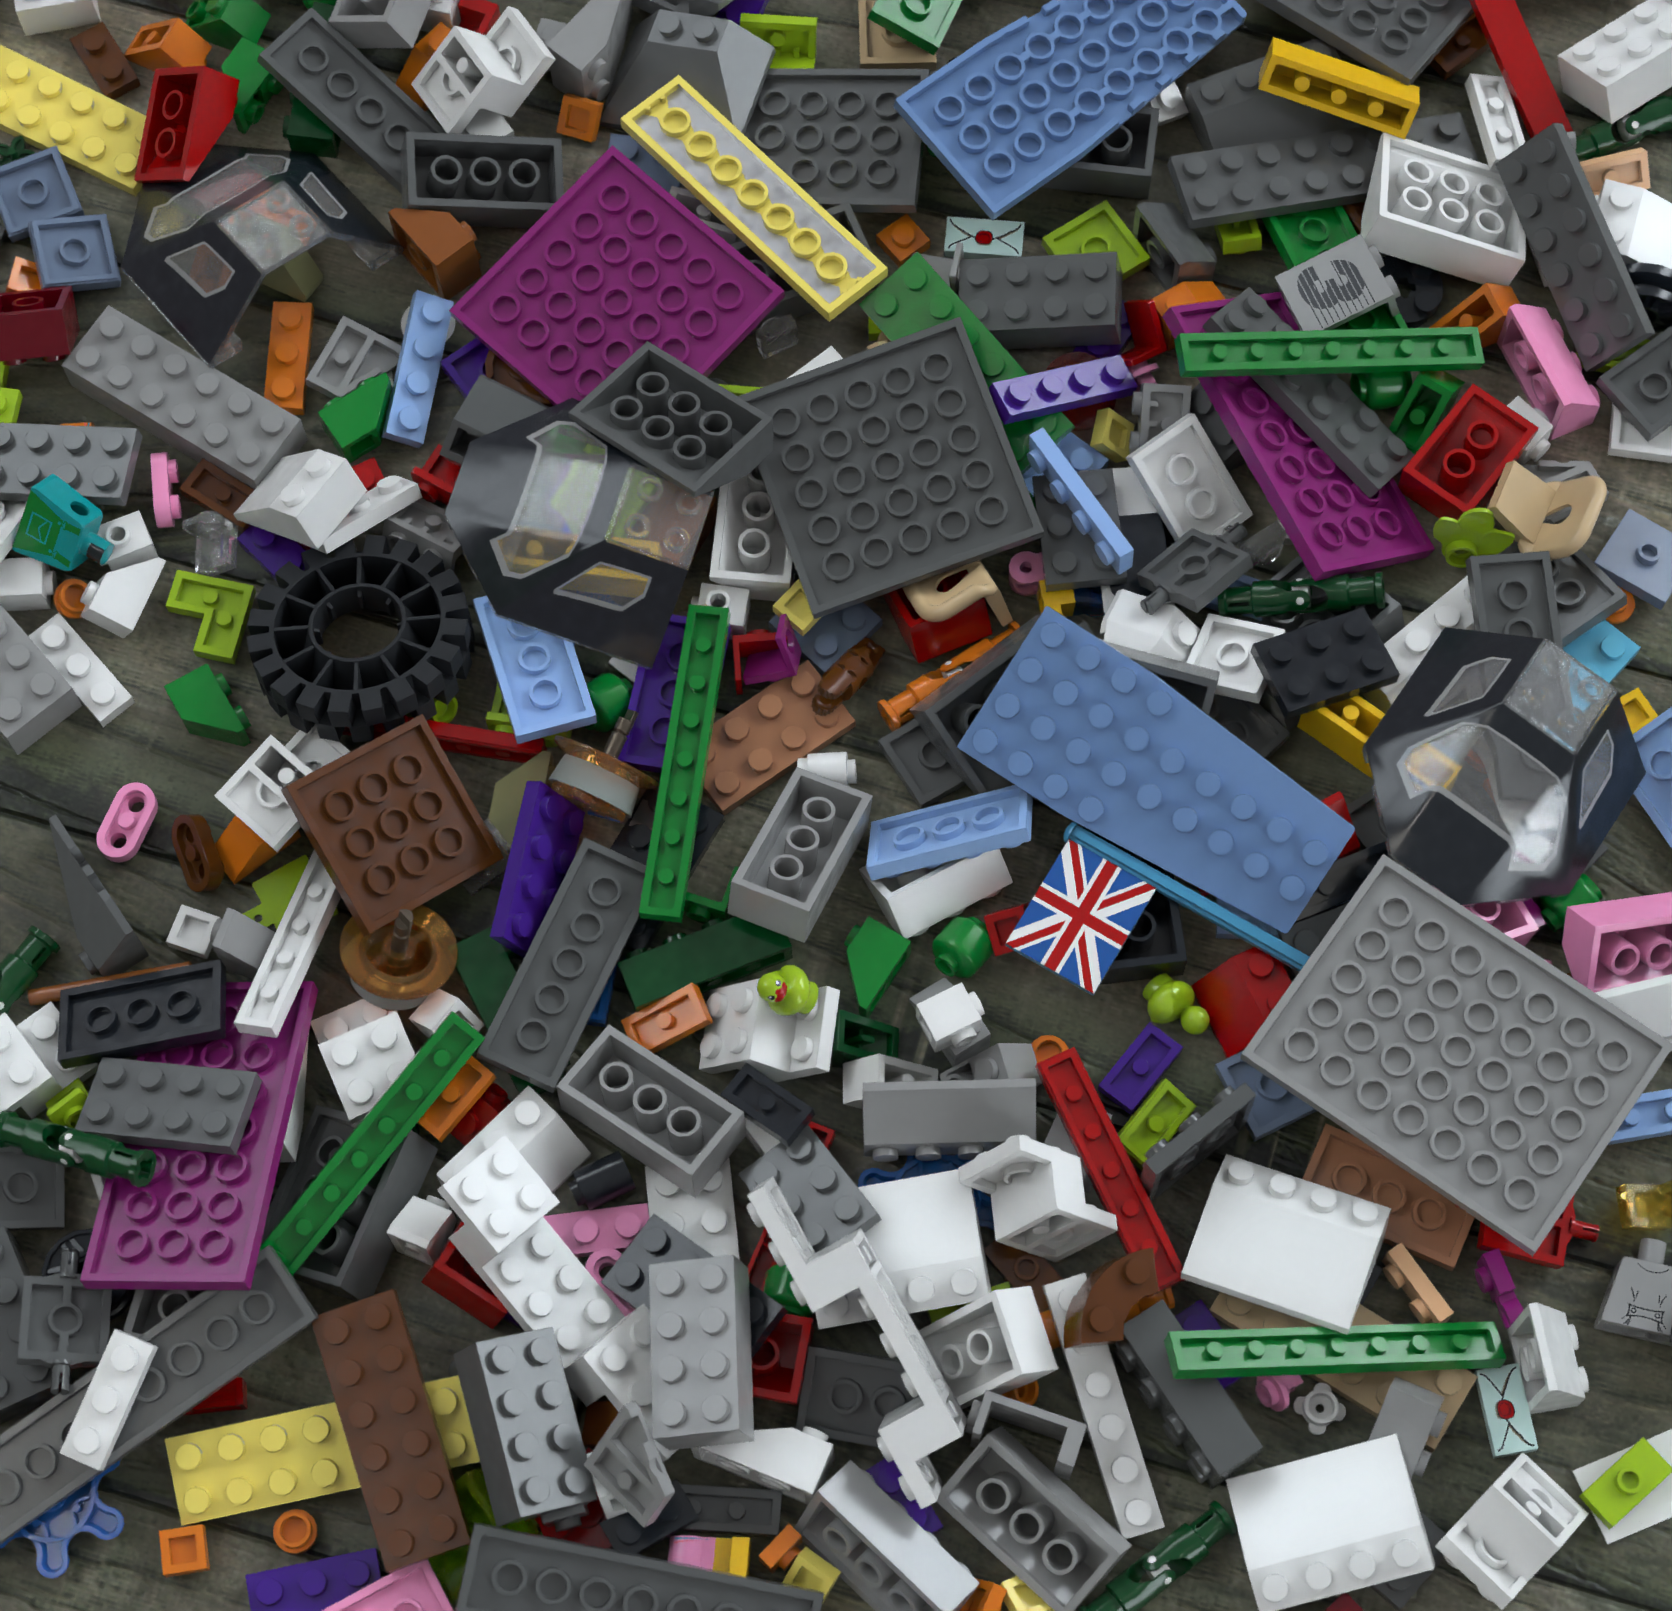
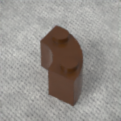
M1153 1248L1143 1249L1110 1260L1090 1274V1277L1084 1282L1077 1295L1073 1296L1064 1324V1349L1107 1345L1123 1340L1124 1322L1131 1307L1144 1296L1159 1292Z

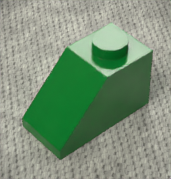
M1420 371L1394 417L1389 430L1396 437L1400 438L1415 455L1448 415L1465 382L1446 371Z
M868 916L862 927L856 924L844 942V946L848 947L846 949L847 966L858 1013L866 1018L870 1017L911 954V941Z

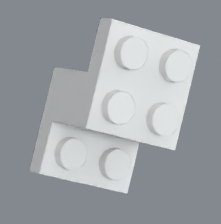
M508 6L487 35L454 25L411 85L447 134H461L480 108L512 117L556 59L521 12L516 8Z
M316 724L307 734L299 730L285 746L270 735L214 796L278 852L301 827L281 789L351 751L338 741L320 738Z
M760 978L710 990V996L706 1005L713 1023L706 1026L704 1030V1037L700 1044L699 1070L710 1074L735 1069L741 1070L747 1062L774 1082L829 1072L840 990L829 986L818 988V999L814 1008L807 1014L796 1013L792 1016H781L770 1009L768 1002L762 999L757 992V983Z
M361 999L311 1021V1026L319 1043L318 1047L351 1124L356 1123L366 1116L415 1056L397 1010L383 1009L369 1003L365 999Z
M51 1001L17 1026L5 1012L0 1015V1113L8 1110L15 1111L21 1106L33 1119L47 1109L45 1103L75 1079L79 1077L84 1082L97 1072L98 1063L63 1069L57 1061L60 1012Z
M1014 1135L1007 1138L1001 1145L988 1152L978 1154L975 1159L958 1168L960 1184L991 1194L995 1241L1058 1262L1118 1231L1116 1215L1098 1209L1095 1205L1086 1204L1080 1157L1064 1152L1058 1147L1048 1146L1026 1135Z
M1522 1452L1435 1547L1444 1555L1446 1561L1452 1567L1460 1570L1477 1586L1478 1591L1484 1598L1494 1602L1503 1610L1524 1585L1563 1546L1589 1513Z

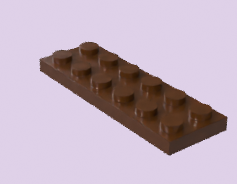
M391 1289L317 1315L319 1318L312 1323L386 1572L391 1573L468 1546L471 1540V1532L397 1291Z

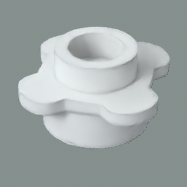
M1326 1383L1316 1384L1313 1391L1306 1397H1297L1293 1405L1294 1411L1305 1418L1308 1422V1430L1314 1435L1323 1434L1326 1426L1333 1421L1343 1420L1346 1415L1345 1406L1338 1403L1336 1396L1331 1392V1387ZM1317 1405L1323 1406L1324 1411L1322 1413L1316 1411Z

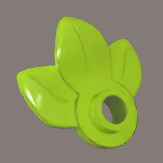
M1487 508L1469 509L1458 520L1450 517H1441L1433 527L1434 538L1442 543L1441 551L1445 556L1446 562L1458 568H1465L1466 560L1470 556L1499 554L1508 548L1515 539L1514 533L1494 528V514Z

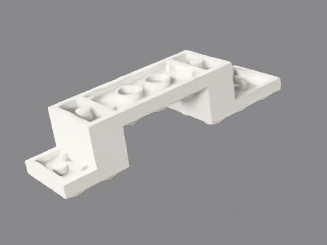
M504 1135L437 1189L464 1223L459 1230L449 1237V1240L525 1332L553 1327L567 1383L586 1407L604 1395L618 1412H620L624 1405L635 1401L640 1407L653 1438L650 1311L642 1304L627 1316L623 1315L543 1217L560 1201ZM654 1440L662 1462L678 1450H668Z
M774 1177L758 1184L747 1195L751 1202L746 1206L758 1228L765 1226L772 1242L768 1243V1247L776 1263L780 1267L786 1264L794 1279L790 1282V1287L801 1306L808 1304L813 1313L849 1292L860 1288L862 1294L858 1296V1300L863 1311L870 1320L876 1317L884 1333L879 1335L884 1349L891 1359L897 1356L906 1371L901 1374V1377L908 1392L915 1399L885 1414L878 1429L880 1437L876 1438V1441L884 1458L888 1462L894 1460L902 1473V1476L898 1477V1481L907 1499L910 1502L916 1499L920 1508L923 1509L938 1500L943 1485L928 1454L962 1437L967 1418L862 1229L854 1231L815 1253Z

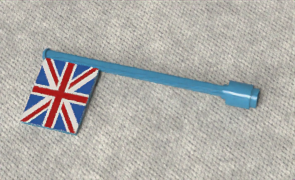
M1072 822L1066 827L1063 834L1065 846L1005 943V946L1093 996L1155 891L1298 972H1300L1310 956L1078 826L1076 822Z

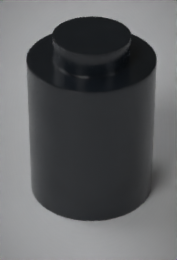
M619 1150L573 1171L572 1174L575 1180L568 1183L578 1207L586 1203L589 1210L595 1209L636 1189Z

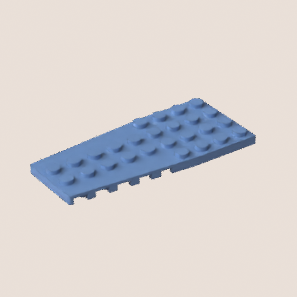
M1052 0L1043 5L1041 11L1029 18L1025 15L984 38L895 99L894 108L993 221L1087 155L1244 23L1247 13L1236 0Z
M1046 606L957 745V748L1061 815L1283 933L1290 931L1355 831V827L1351 823L1347 822L1287 774L1263 758L1249 745H1246L1153 672L1049 606Z

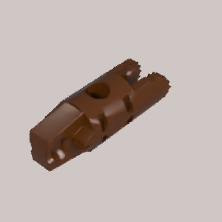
M866 637L846 650L823 674L822 681L818 684V692L812 699L811 705L816 713L815 715L826 716L833 712L834 709H837L843 701L849 700L872 677L883 658L885 649Z

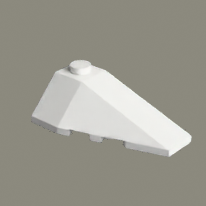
M1124 589L1118 590L1101 623L1100 635L1104 636L1103 641L1187 662L1201 630L1174 605L1165 603L1153 615H1149L1140 605V602L1146 596Z

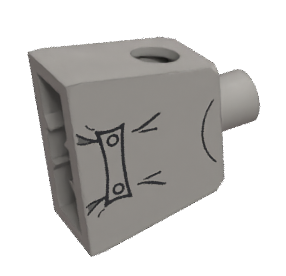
M1643 1238L1640 1240L1638 1258L1622 1257L1619 1260L1609 1281L1595 1320L1594 1329L1672 1346V1342H1670L1672 1328V1266L1663 1265L1667 1246L1665 1242Z

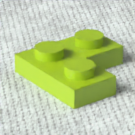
M177 570L166 608L171 613L203 619L193 649L197 657L235 664L257 591L254 585Z

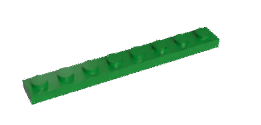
M1478 327L1179 333L1174 340L1181 378L1479 370L1485 364Z
M689 604L639 907V915L643 919L682 923L731 613L729 608Z
M451 1010L261 1243L259 1252L268 1245L272 1246L293 1276L485 1040V1037Z
M1495 1321L1357 1325L1350 1327L1348 1335L1325 1327L1169 1331L1164 1340L1173 1379L1501 1368L1506 1361V1355Z

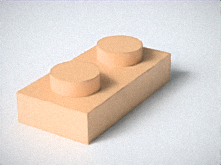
M1642 147L1580 162L1594 196L1600 194L1605 179L1645 189L1651 188L1647 150Z
M1402 1242L1389 1250L1382 1260L1385 1265L1383 1272L1393 1287L1396 1289L1402 1287L1412 1301L1409 1303V1307L1420 1323H1446L1454 1312Z

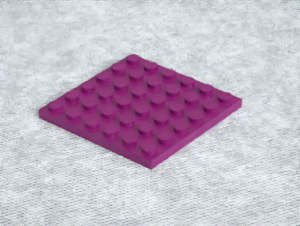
M612 145L478 280L449 312L457 322L550 403L556 405L570 398L579 401L583 400L647 341L705 377H708L785 297V292Z

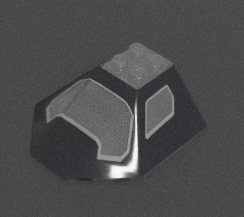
M214 144L189 182L142 184L121 268L207 366L214 368L243 350L241 339L233 331L268 273L328 237L343 240L372 271L402 254L404 247L315 153Z
M570 398L471 441L445 510L444 518L450 530H453L463 549L462 553L476 580L480 581L494 614L497 617L651 670L688 573L715 489L693 497L570 419L568 414L580 402L574 398Z
M1445 627L1363 745L1362 750L1365 763L1370 764L1374 781L1371 788L1378 816L1383 818L1388 837L1385 844L1389 858L1463 907H1473L1477 903L1487 902L1501 904L1528 901L1530 898L1550 896V898L1567 896L1646 774L1618 691L1607 681L1549 639Z

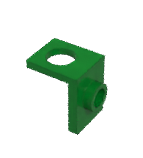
M734 867L722 903L687 892L684 906L686 916L701 923H706L716 918L728 920L730 916L727 912L731 881L739 867Z

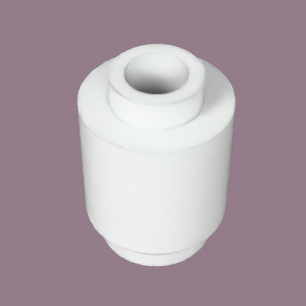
M847 752L810 753L807 755V758H798L797 767L849 787L850 784H857L856 760H848Z

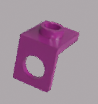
M787 614L780 615L775 640L779 649L748 655L743 674L745 685L766 681L776 682L783 678L797 676L802 650Z

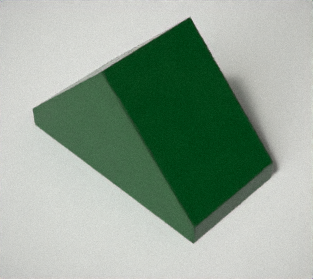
M838 1009L832 1047V1067L843 1068V1063L875 1054L898 1058L899 1028Z

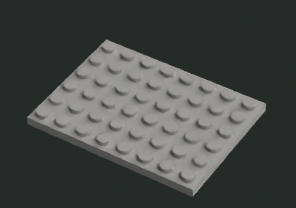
M1383 854L1244 1049L1240 1059L1533 1256L1672 1050V1043Z

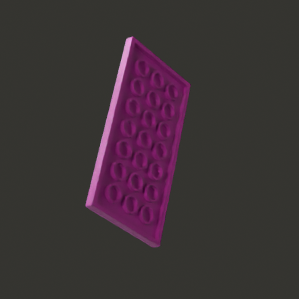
M1281 292L1259 295L1286 324L1291 326L1294 331H1300ZM1234 298L1173 306L1162 317L1174 339L1179 333H1207L1202 326L1211 316ZM1250 376L1197 377L1314 581L1327 579L1335 575L1351 574L1423 559L1435 550L1394 478L1373 497L1369 498Z
M313 981L302 982L277 1038L238 1032L234 1021L252 982H226V1038L137 1056L138 1061L257 1072L262 1083L236 1155L124 1144L125 1148L136 1151L152 1150L156 1154L157 1159L155 1173L152 1180L145 1187L133 1186L129 1180L117 1176L113 1179L106 1178L80 1282L86 1289H251L317 999L318 988Z

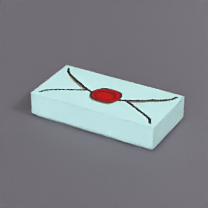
M947 216L944 257H954L957 242L963 243L964 259L1022 257L1024 222Z
M1515 1363L1501 1366V1368L1476 1370L1474 1374L1478 1377L1475 1382L1493 1459L1517 1455L1522 1452L1537 1451V1440L1519 1364Z

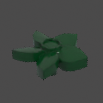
M23 136L15 137L11 142V147L0 143V156L2 157L0 159V166L35 154L32 150L26 149Z

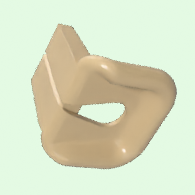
M1516 461L1506 463L1487 509L1493 512L1494 517L1507 532L1515 534L1514 540L1518 542L1517 545L1520 553L1549 551L1550 560L1552 561L1571 556L1587 542L1605 501L1607 486L1604 480L1598 476H1585L1563 482L1552 481L1545 483ZM1566 507L1572 508L1571 513L1562 523H1543L1545 517Z
M980 560L902 588L917 614L926 621L940 622L947 620L983 597L1003 627L1013 621L1000 590ZM965 569L968 571L969 574L951 590L946 592L937 591L938 584L944 578Z

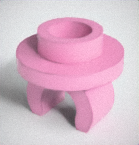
M1147 360L1135 366H1128L1138 385L1136 391L1140 392V385L1142 383L1157 384L1151 375V372L1159 368L1157 363L1149 365Z
M1300 1375L1257 1376L1256 1394L1264 1406L1280 1412L1289 1406V1394L1296 1390L1295 1387L1301 1385L1303 1380Z

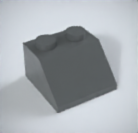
M1142 202L1136 206L1133 235L1151 257L1148 267L1165 291L1183 281H1213L1217 262L1215 252L1208 243L1201 242L1195 234V228L1189 229L1184 213L1181 214L1173 203Z

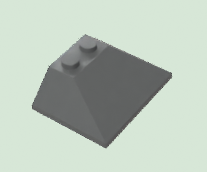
M659 9L635 26L603 107L600 126L622 129L621 117L676 76L680 75L745 135L776 50L769 43L729 19Z

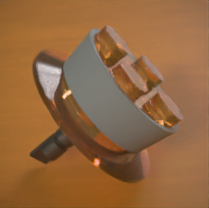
M628 709L624 718H618L614 726L615 731H612L603 752L575 740L555 736L553 741L565 755L549 777V781L552 782L551 789L569 800L574 798L583 802V808L599 816L605 817L607 815L620 822H623L625 817L631 818L639 790H658L659 788L657 781L638 769L618 760L627 740L626 736L629 735L639 713Z
M423 905L411 911L401 909L399 916L395 920L365 937L352 916L342 931L339 945L341 962L350 977L354 989L363 999L386 1011L407 1010L421 1005L429 994L441 988L448 981L455 969L458 956L456 938L449 925L436 912Z

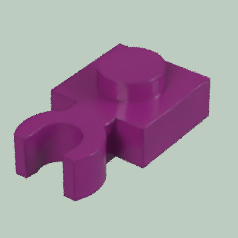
M1498 1248L1482 1254L1476 1263L1478 1268L1475 1269V1277L1481 1291L1484 1294L1489 1292L1492 1302H1496L1505 1329H1508L1522 1313L1523 1307L1514 1293L1515 1285Z

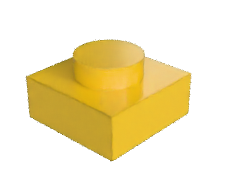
M1639 688L1620 697L1632 734L1658 717ZM1609 704L1604 706L1601 712L1602 714H1604Z

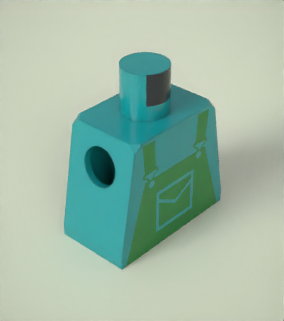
M51 474L31 487L12 550L61 570L72 571L88 558L103 565L110 558L114 544L97 535L103 519L102 511L61 478Z

